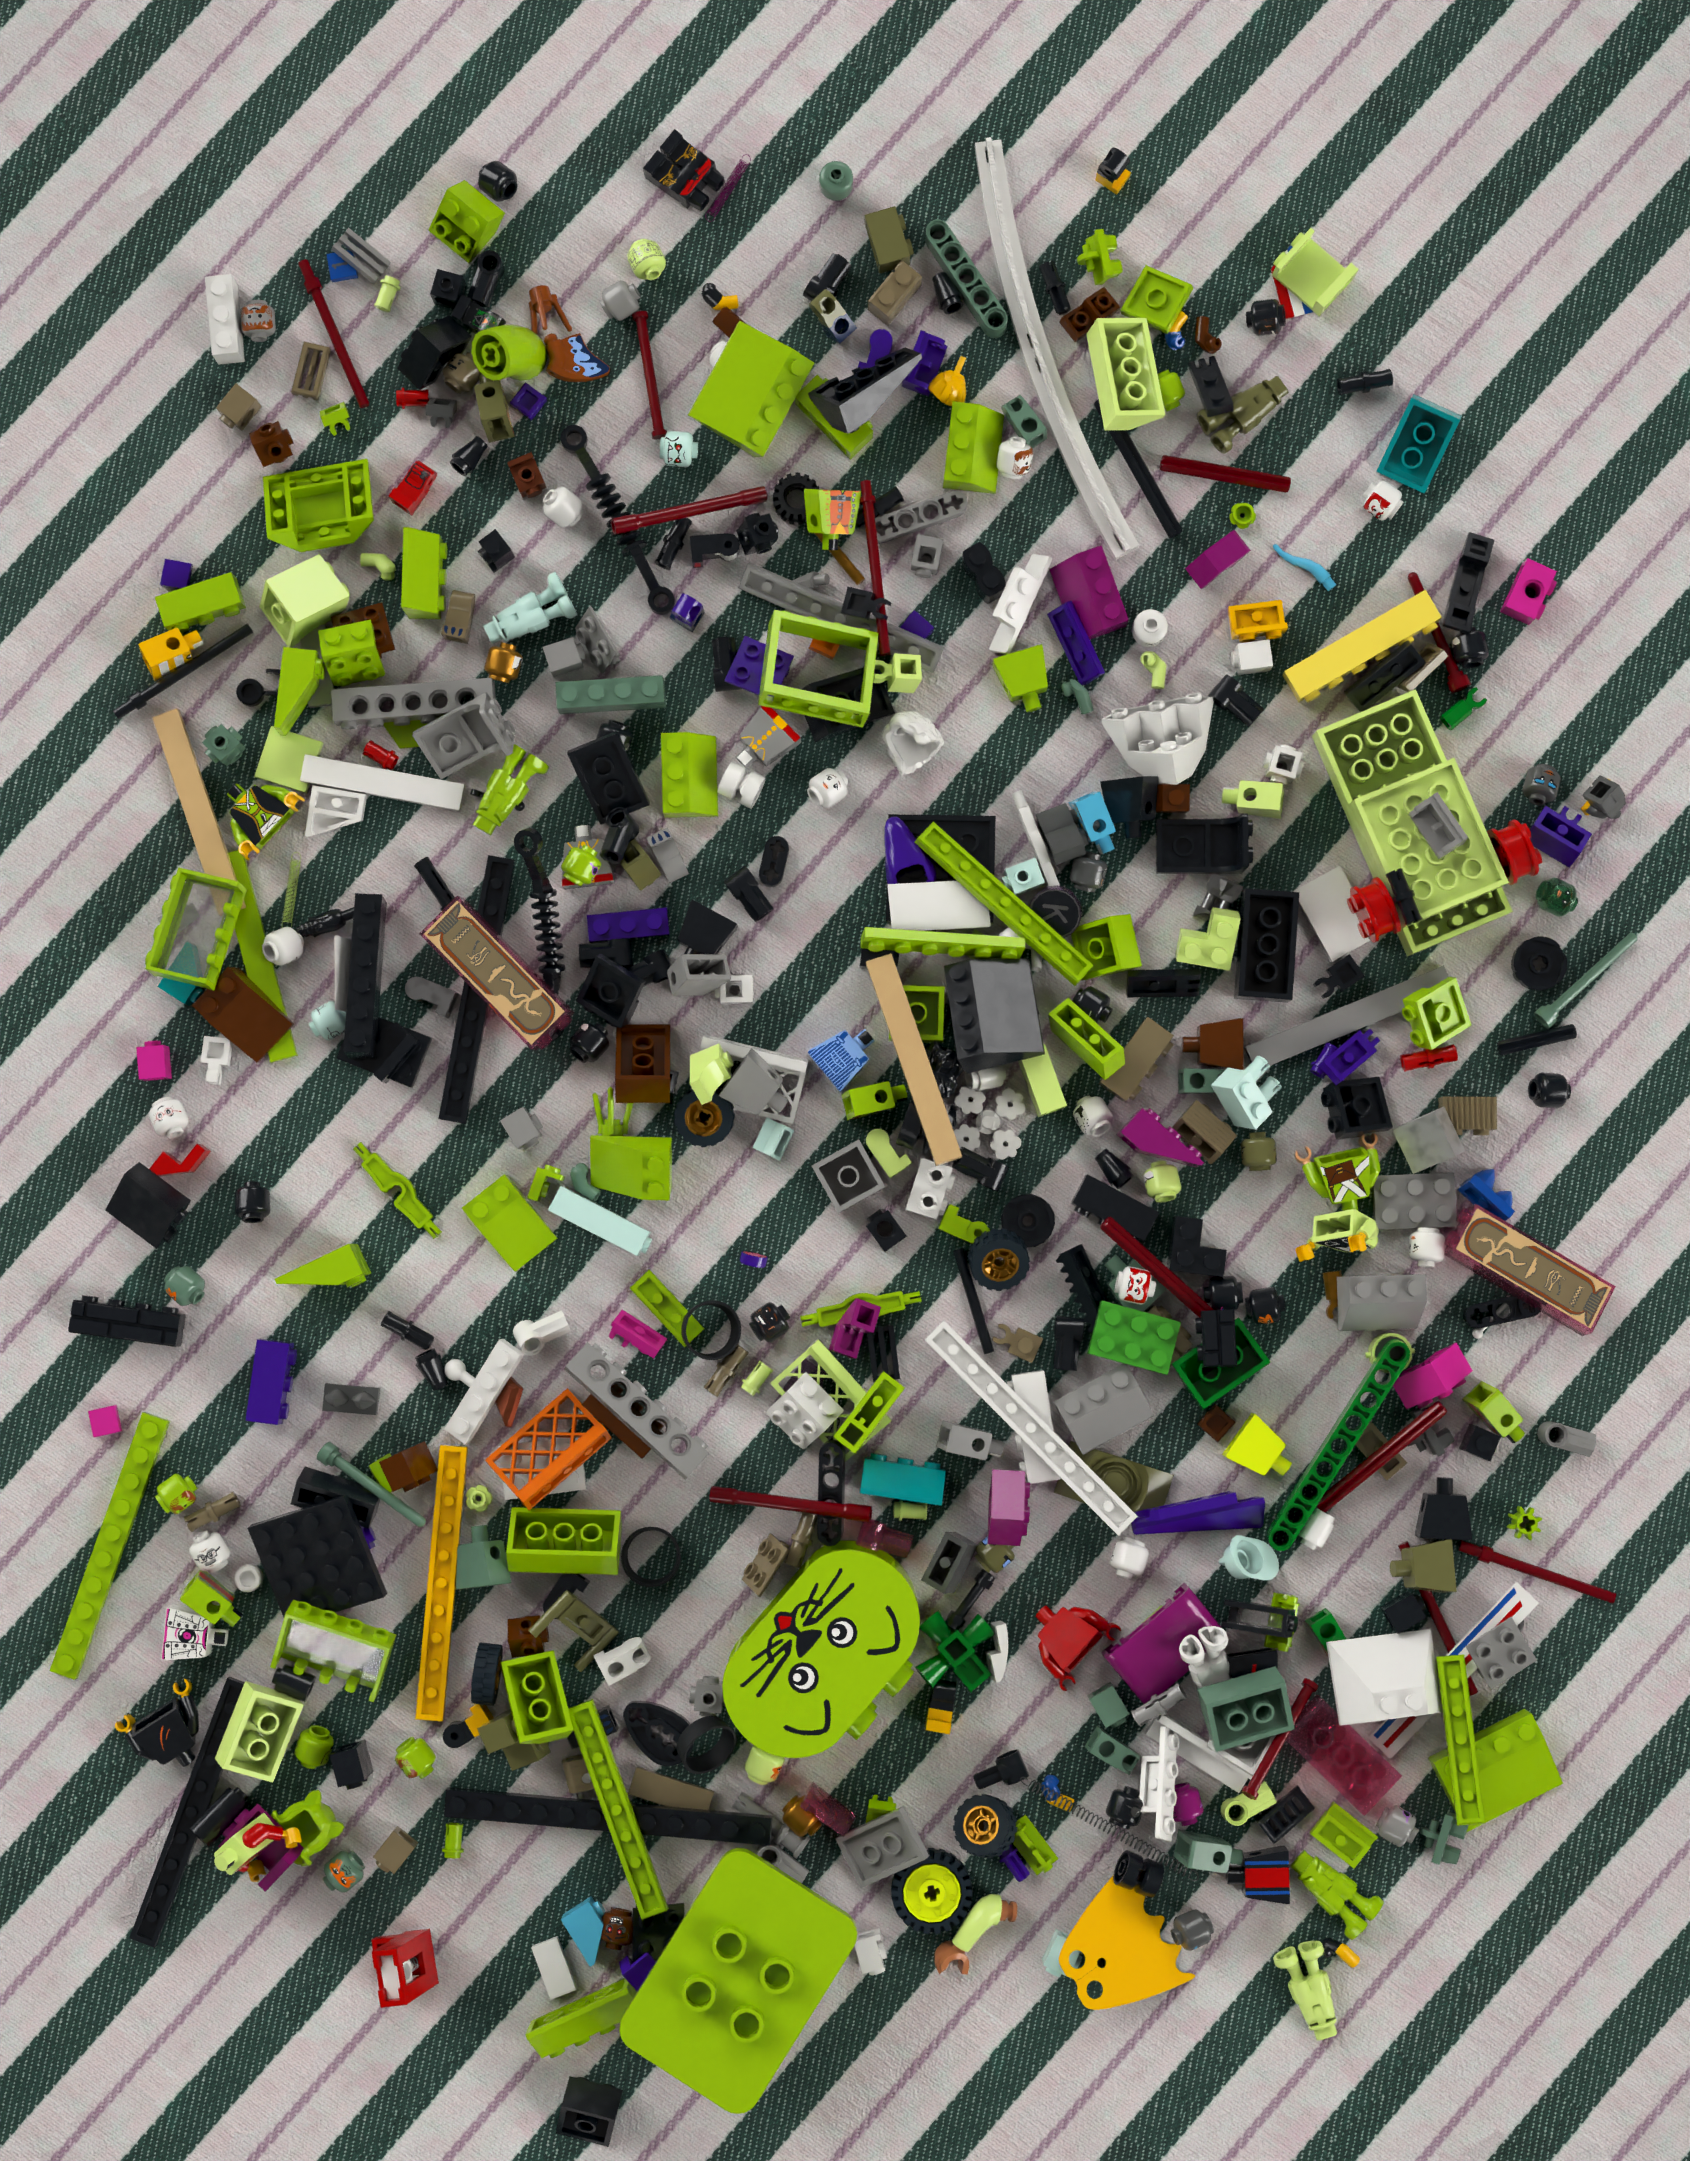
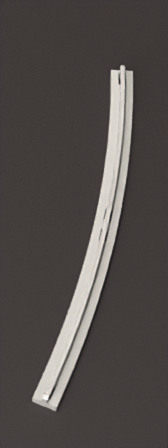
M989 137L984 142L975 143L976 161L991 244L1014 331L1039 403L1061 456L1092 520L1113 558L1117 560L1138 548L1139 544L1120 512L1094 460L1057 371L1039 317L1022 255L1007 182L1002 141H992L991 137ZM985 150H987V154H988V161H989L988 163H987V159H986V152H985ZM1027 334H1029L1033 348H1031ZM1036 360H1038V363H1039V366H1040V369H1041V373L1039 372V369H1038ZM1115 535L1117 536L1119 542L1121 543V545H1122V547H1123L1122 549H1121V547L1119 546L1117 540L1115 539V537H1114Z

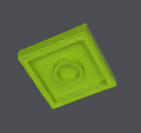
M1145 265L1120 310L1121 314L1129 318H1147L1148 326L1168 334L1191 294L1193 286Z

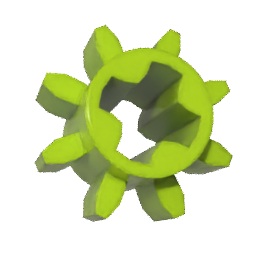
M1517 1506V1513L1514 1515L1508 1513V1516L1512 1519L1511 1524L1507 1525V1528L1516 1530L1515 1538L1519 1539L1522 1534H1525L1528 1540H1532L1531 1534L1533 1532H1541L1537 1528V1522H1540L1542 1518L1533 1516L1534 1508L1529 1507L1524 1512L1521 1506ZM1523 1517L1529 1519V1522L1526 1523V1529L1519 1526V1523L1523 1522Z

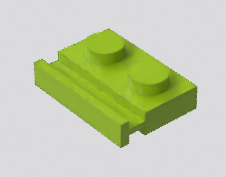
M1334 1801L1309 1832L1354 1869L1371 1848L1372 1843L1378 1839L1376 1834Z

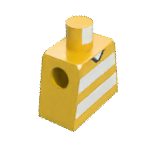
M174 628L143 641L138 646L144 663L154 681H157L192 659L191 650L203 645V641L197 630L182 636L180 630Z

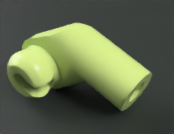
M361 553V566L376 567L381 572L383 580L389 581L395 578V564L385 554Z
M1146 651L1142 653L1140 661L1152 674L1151 688L1164 689L1166 663L1155 652Z

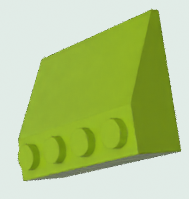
M739 321L688 416L751 456L763 457L811 371L814 362L791 347Z
M1522 1709L1474 1734L1485 1822L1563 1784L1547 1743L1532 1713L1526 1709ZM1445 1748L1428 1757V1760L1455 1811L1448 1751ZM1482 1824L1469 1825L1467 1832Z

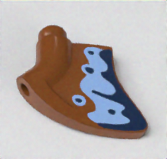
M553 333L545 336V348L550 358L549 365L546 368V372L549 375L568 382L592 381L609 375L610 367L586 347L580 333L564 339H558L557 335Z

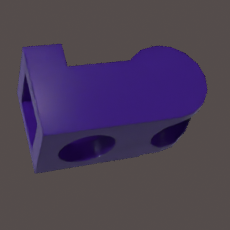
M878 329L871 334L870 353L867 363L859 361L858 367L861 369L873 367L877 359L891 354L893 338L887 330Z

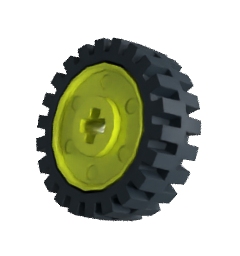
M928 1848V1858L894 1873L891 1897L896 1913L907 1926H911L917 1932L923 1931L924 1934H930V1932L940 1934L941 1931L946 1930L947 1932L951 1930L954 1925L957 1926L961 1922L963 1917L965 1918L972 1901V1882L964 1864L955 1855L949 1854L942 1849ZM933 1885L934 1889L939 1888L936 1890L935 1896L930 1897L929 1893L925 1894L928 1891V1886Z

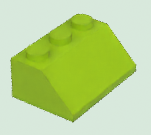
M952 402L943 488L996 494L998 476L996 462L999 446L1002 441L1004 414L980 404Z
M403 527L401 608L409 619H441V612L446 610V597L442 595V585H446L447 573L446 569H442L443 559H447V543H443L440 534Z
M690 732L661 733L664 817L718 816L716 736Z
M554 1650L500 1662L519 1744H542L568 1738L573 1731V1726Z

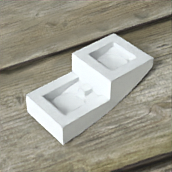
M1001 1620L990 1623L991 1629L995 1633L993 1636L995 1650L985 1652L988 1669L992 1674L990 1679L995 1682L1002 1680L1008 1657L1007 1626Z

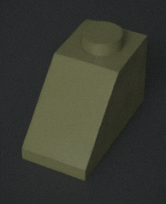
M634 838L630 841L619 864L641 891L646 886L651 885L662 874Z

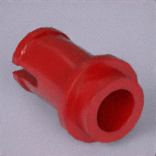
M402 387L401 390H396L397 406H402V409H405V406H426L429 401V389L405 390Z
M372 740L366 744L362 753L363 756H367L382 765V769L392 770L399 759V756L395 755V751H388Z

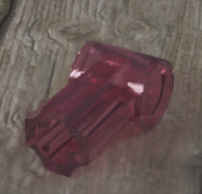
M871 1519L870 1523L862 1522L855 1544L874 1551L882 1550L907 1558L913 1535L886 1527V1524Z

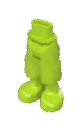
M515 744L513 745L512 754L505 757L502 769H495L488 780L486 792L482 797L478 810H476L478 816L472 824L490 836L496 826L500 827L514 807L522 802L529 791L526 782L535 773L545 774L549 769L546 763L529 753L516 778H512L511 774L515 767L526 755V751Z
M1305 1850L1299 1854L1290 1866L1299 1874L1297 1878L1316 1897L1318 1904L1330 1916L1338 1914L1343 1919L1346 1925L1344 1934L1350 1940L1360 1935L1368 1923L1352 1912L1344 1904L1345 1901H1350L1369 1921L1375 1918L1384 1904V1901L1379 1896L1366 1898L1356 1892L1357 1884L1346 1874L1336 1871L1317 1856L1312 1857Z

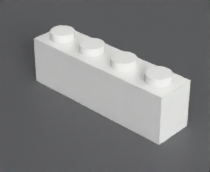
M1039 1370L1011 1375V1381H1007V1385L1053 1430L1044 1371ZM1015 1435L1017 1452L1022 1451L1024 1462H1019L1020 1471H1025L1027 1482L1033 1484L1061 1479L1019 1435Z

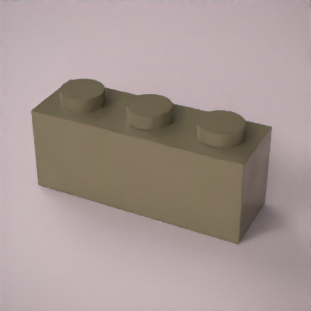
M1149 1017L1145 1018L1124 1047L1125 1064L1108 1079L1104 1080L1102 1078L1098 1084L1123 1102H1126L1128 1098L1134 1100L1142 1089L1139 1086L1144 1076L1149 1079L1157 1069L1158 1065L1155 1064L1160 1054L1165 1057L1174 1044L1170 1041L1174 1035Z

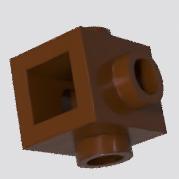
M279 421L266 423L258 430L249 433L252 445L263 467L273 463L284 462L289 456L293 455L290 447L291 444H294L288 429H282Z
M540 1615L508 1619V1644L512 1658L545 1652L544 1643L549 1642L548 1626L537 1638L528 1631L539 1620Z

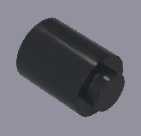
M287 1664L282 1669L278 1667L272 1679V1683L276 1684L274 1690L306 1702L314 1686L316 1676L304 1672L302 1675H296L293 1673L294 1667Z

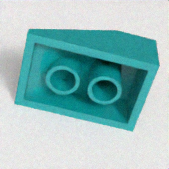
M1413 394L1376 472L1425 494L1462 415Z

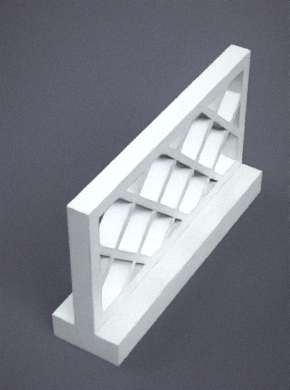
M706 1034L703 1036L700 1051L720 1044L724 1052H729L733 1062H742L752 1048L774 1070L783 1072L780 1074L781 1077L788 1073L798 1075L797 1087L787 1092L782 1082L780 1085L784 1093L782 1096L786 1097L792 1106L790 1117L779 1114L773 1108H771L773 1112L765 1111V1109L770 1107L768 1105L758 1114V1116L794 1124L808 1068V1059ZM795 1092L794 1100L790 1097V1094ZM733 1104L734 1110L754 1114L740 1106Z

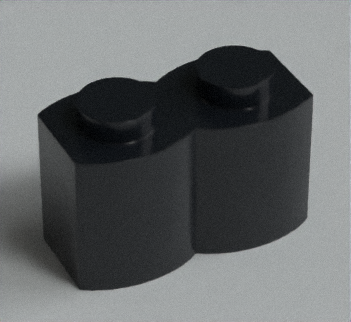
M978 542L964 550L962 566L969 578L975 581V588L979 597L987 604L1000 598L1006 582L1001 571L993 565L992 556L987 547Z

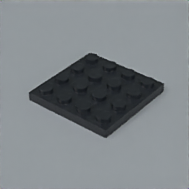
M348 1494L251 1524L247 1528L283 1617L293 1600L307 1602L311 1606L336 1613L384 1598L387 1595ZM294 1620L293 1626L301 1624V1622Z

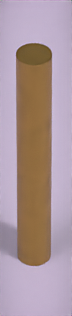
M814 533L822 542L823 534ZM839 546L838 550H828L856 585L865 580L864 576Z

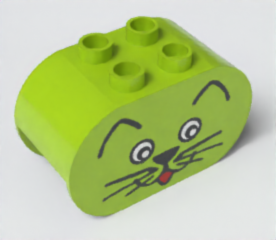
M841 1540L834 1546L824 1545L806 1560L802 1567L741 1636L731 1651L723 1676L722 1690L724 1703L732 1722L750 1743L769 1754L779 1757L803 1758L816 1755L836 1744L845 1732L857 1740L878 1715L875 1712L877 1705L872 1701L883 1689L890 1696L894 1697L903 1688L914 1673L911 1669L913 1664L908 1658L911 1656L917 1643L920 1615L914 1586L901 1564L884 1550L866 1542Z

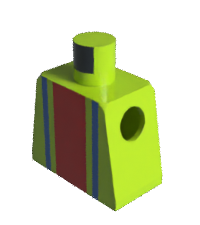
M1481 1381L1462 1398L1493 1433L1502 1438L1507 1437L1511 1443L1518 1442L1524 1436V1431L1518 1426L1523 1421V1418L1499 1389Z
M199 1570L186 1585L179 1599L214 1625L221 1618L233 1627L243 1615L232 1606L235 1596L207 1571ZM211 1601H217L220 1605H214Z

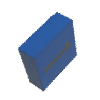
M347 250V252L355 258L354 253L350 250ZM336 253L327 254L332 283L358 278L357 270Z

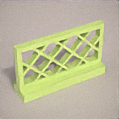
M819 1339L770 1383L782 1396L785 1391L778 1383L786 1376H798L799 1379L804 1374L801 1373V1362L811 1355L818 1363L817 1374L809 1375L817 1377L819 1385L820 1378H832L836 1383L835 1394L829 1395L835 1398L837 1403L838 1398H850L854 1403L855 1409L867 1393ZM798 1366V1373H790ZM820 1366L828 1375L820 1374ZM839 1387L846 1395L838 1394ZM840 1414L839 1417L848 1418L850 1414ZM887 1414L862 1446L891 1422ZM837 1419L834 1421L833 1433L823 1432L819 1436L823 1443L829 1440L826 1436L835 1435ZM830 1447L831 1452L835 1456L839 1455L838 1452H834V1447ZM850 1450L845 1454V1462L854 1455Z

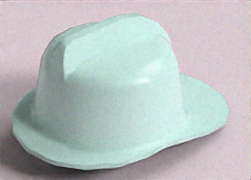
M1236 1535L1232 1538L1230 1545L1223 1553V1557L1219 1560V1564L1225 1566L1231 1576L1236 1579L1271 1580L1276 1577L1279 1571L1277 1555L1272 1547L1264 1541L1242 1535Z

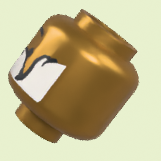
M501 642L500 647L492 646L489 649L484 666L485 671L489 673L488 678L508 684L510 680L517 679L523 657L520 653L515 652L516 646Z

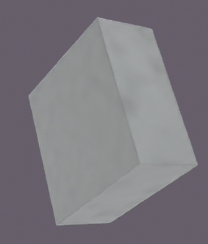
M1441 1107L1392 1130L1413 1174L1465 1151L1445 1107Z

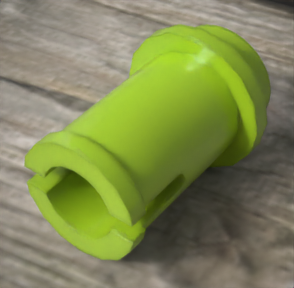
M446 1823L445 1848H442L445 1858H461V1853L464 1852V1849L461 1848L463 1824Z

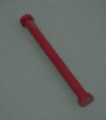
M637 311L632 314L633 321H636L654 430L651 432L652 439L657 440L665 437L667 430L664 429L646 322L648 312Z
M1304 1678L1302 1681L1303 1687L1291 1707L1294 1725L1312 1692H1316L1319 1687L1315 1682ZM1291 1731L1277 1734L1274 1737L1248 1786H1244L1241 1791L1245 1796L1253 1800L1257 1799L1259 1795L1257 1791Z

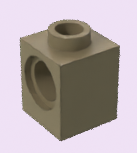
M235 383L216 409L221 414L219 419L231 429L236 426L239 430L243 431L262 406L256 398Z
M397 1826L373 1858L377 1860L376 1864L380 1869L387 1873L391 1871L395 1874L417 1846L418 1842Z

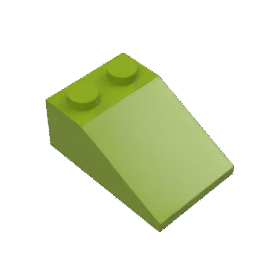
M283 647L274 728L281 736L288 734L318 689L320 679L324 680L326 666L316 650Z
M591 1135V1185L641 1200L670 1201L672 1188V1138Z
M506 1174L502 1175L462 1207L470 1220L514 1272L558 1239Z
M347 1244L275 1278L276 1284L346 1285L348 1288L367 1281L365 1276L371 1274V1271L359 1245Z

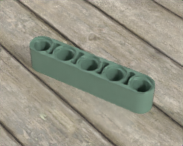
M940 219L931 221L926 227L925 243L942 270L947 273L948 277L963 295L964 303L983 332L990 338L1001 337L1007 328L1008 316L948 224ZM933 232H941L944 237L936 240L931 237V234ZM949 253H954L958 256V259L956 261H948L945 256ZM963 275H969L973 278V281L963 283L959 278ZM984 297L987 303L978 305L974 302V299ZM997 318L1002 322V325L993 327L988 321Z

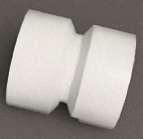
M731 762L722 777L717 793L729 799L736 797L739 804L752 809L763 789L766 777L753 771L748 774L745 767Z

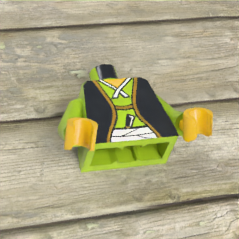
M235 784L228 791L227 796L236 803L229 813L233 817L230 825L234 840L239 846L240 854L247 861L250 860L248 854L254 850L258 854L260 852L259 849H262L292 815L298 811L295 808L296 802L299 800L304 802L305 799L283 787L264 785L259 788L254 785L247 792L239 784Z

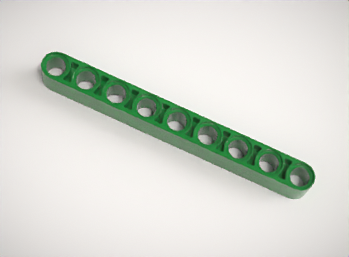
M1391 1339L1383 1346L1267 1531V1537L1270 1545L1275 1550L1285 1551L1292 1546L1410 1358V1350L1403 1341ZM1394 1346H1401L1404 1349L1403 1356L1399 1359L1390 1358L1389 1352ZM1380 1369L1389 1371V1377L1385 1382H1377L1375 1380V1374ZM1371 1392L1374 1394L1375 1399L1372 1404H1361L1360 1398L1363 1393ZM1351 1415H1356L1360 1418V1423L1355 1428L1346 1426V1419ZM1337 1438L1344 1439L1346 1445L1343 1450H1332L1331 1443ZM1322 1461L1331 1464V1469L1326 1474H1320L1316 1471L1317 1465ZM1308 1484L1314 1485L1317 1489L1316 1493L1311 1497H1306L1302 1494L1303 1487ZM1293 1507H1297L1302 1510V1515L1299 1519L1292 1520L1287 1517L1288 1511ZM1279 1530L1285 1531L1288 1534L1287 1539L1282 1543L1273 1540L1274 1533Z

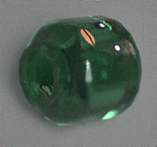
M1555 877L1543 881L1536 891V900H1538L1539 908L1558 917L1572 912L1578 904L1575 886Z

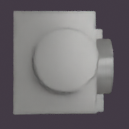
M917 534L911 563V570L916 571V576L931 578V574L937 575L944 539ZM924 556H929L931 562L925 563L921 559Z

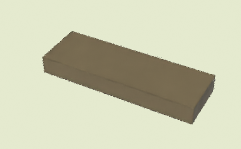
M637 1766L628 1794L669 1807L709 1810L715 1791Z

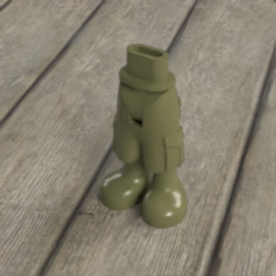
M1275 376L1270 381L1263 380L1262 383H1258L1244 392L1231 396L1233 401L1232 412L1207 417L1205 410L1202 409L1197 413V420L1207 436L1227 420H1234L1231 425L1211 436V443L1214 447L1225 454L1232 449V439L1239 432L1247 434L1258 426L1261 419L1270 413L1276 405H1279L1281 398L1289 392L1281 379Z

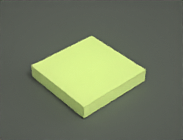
M271 726L255 777L307 794L310 783L300 781L304 756L306 754L319 757L323 742L292 732H288L286 736H281Z

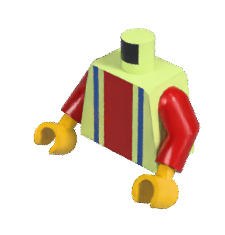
M263 1813L234 1834L214 1853L215 1866L220 1871H226L229 1875L237 1871L242 1873L248 1871L251 1882H258L260 1880L259 1875H266L261 1860H252L274 1840L280 1841L283 1838L286 1848L297 1847V1843L302 1842L300 1831L296 1827L284 1831L282 1827L274 1826L267 1815Z

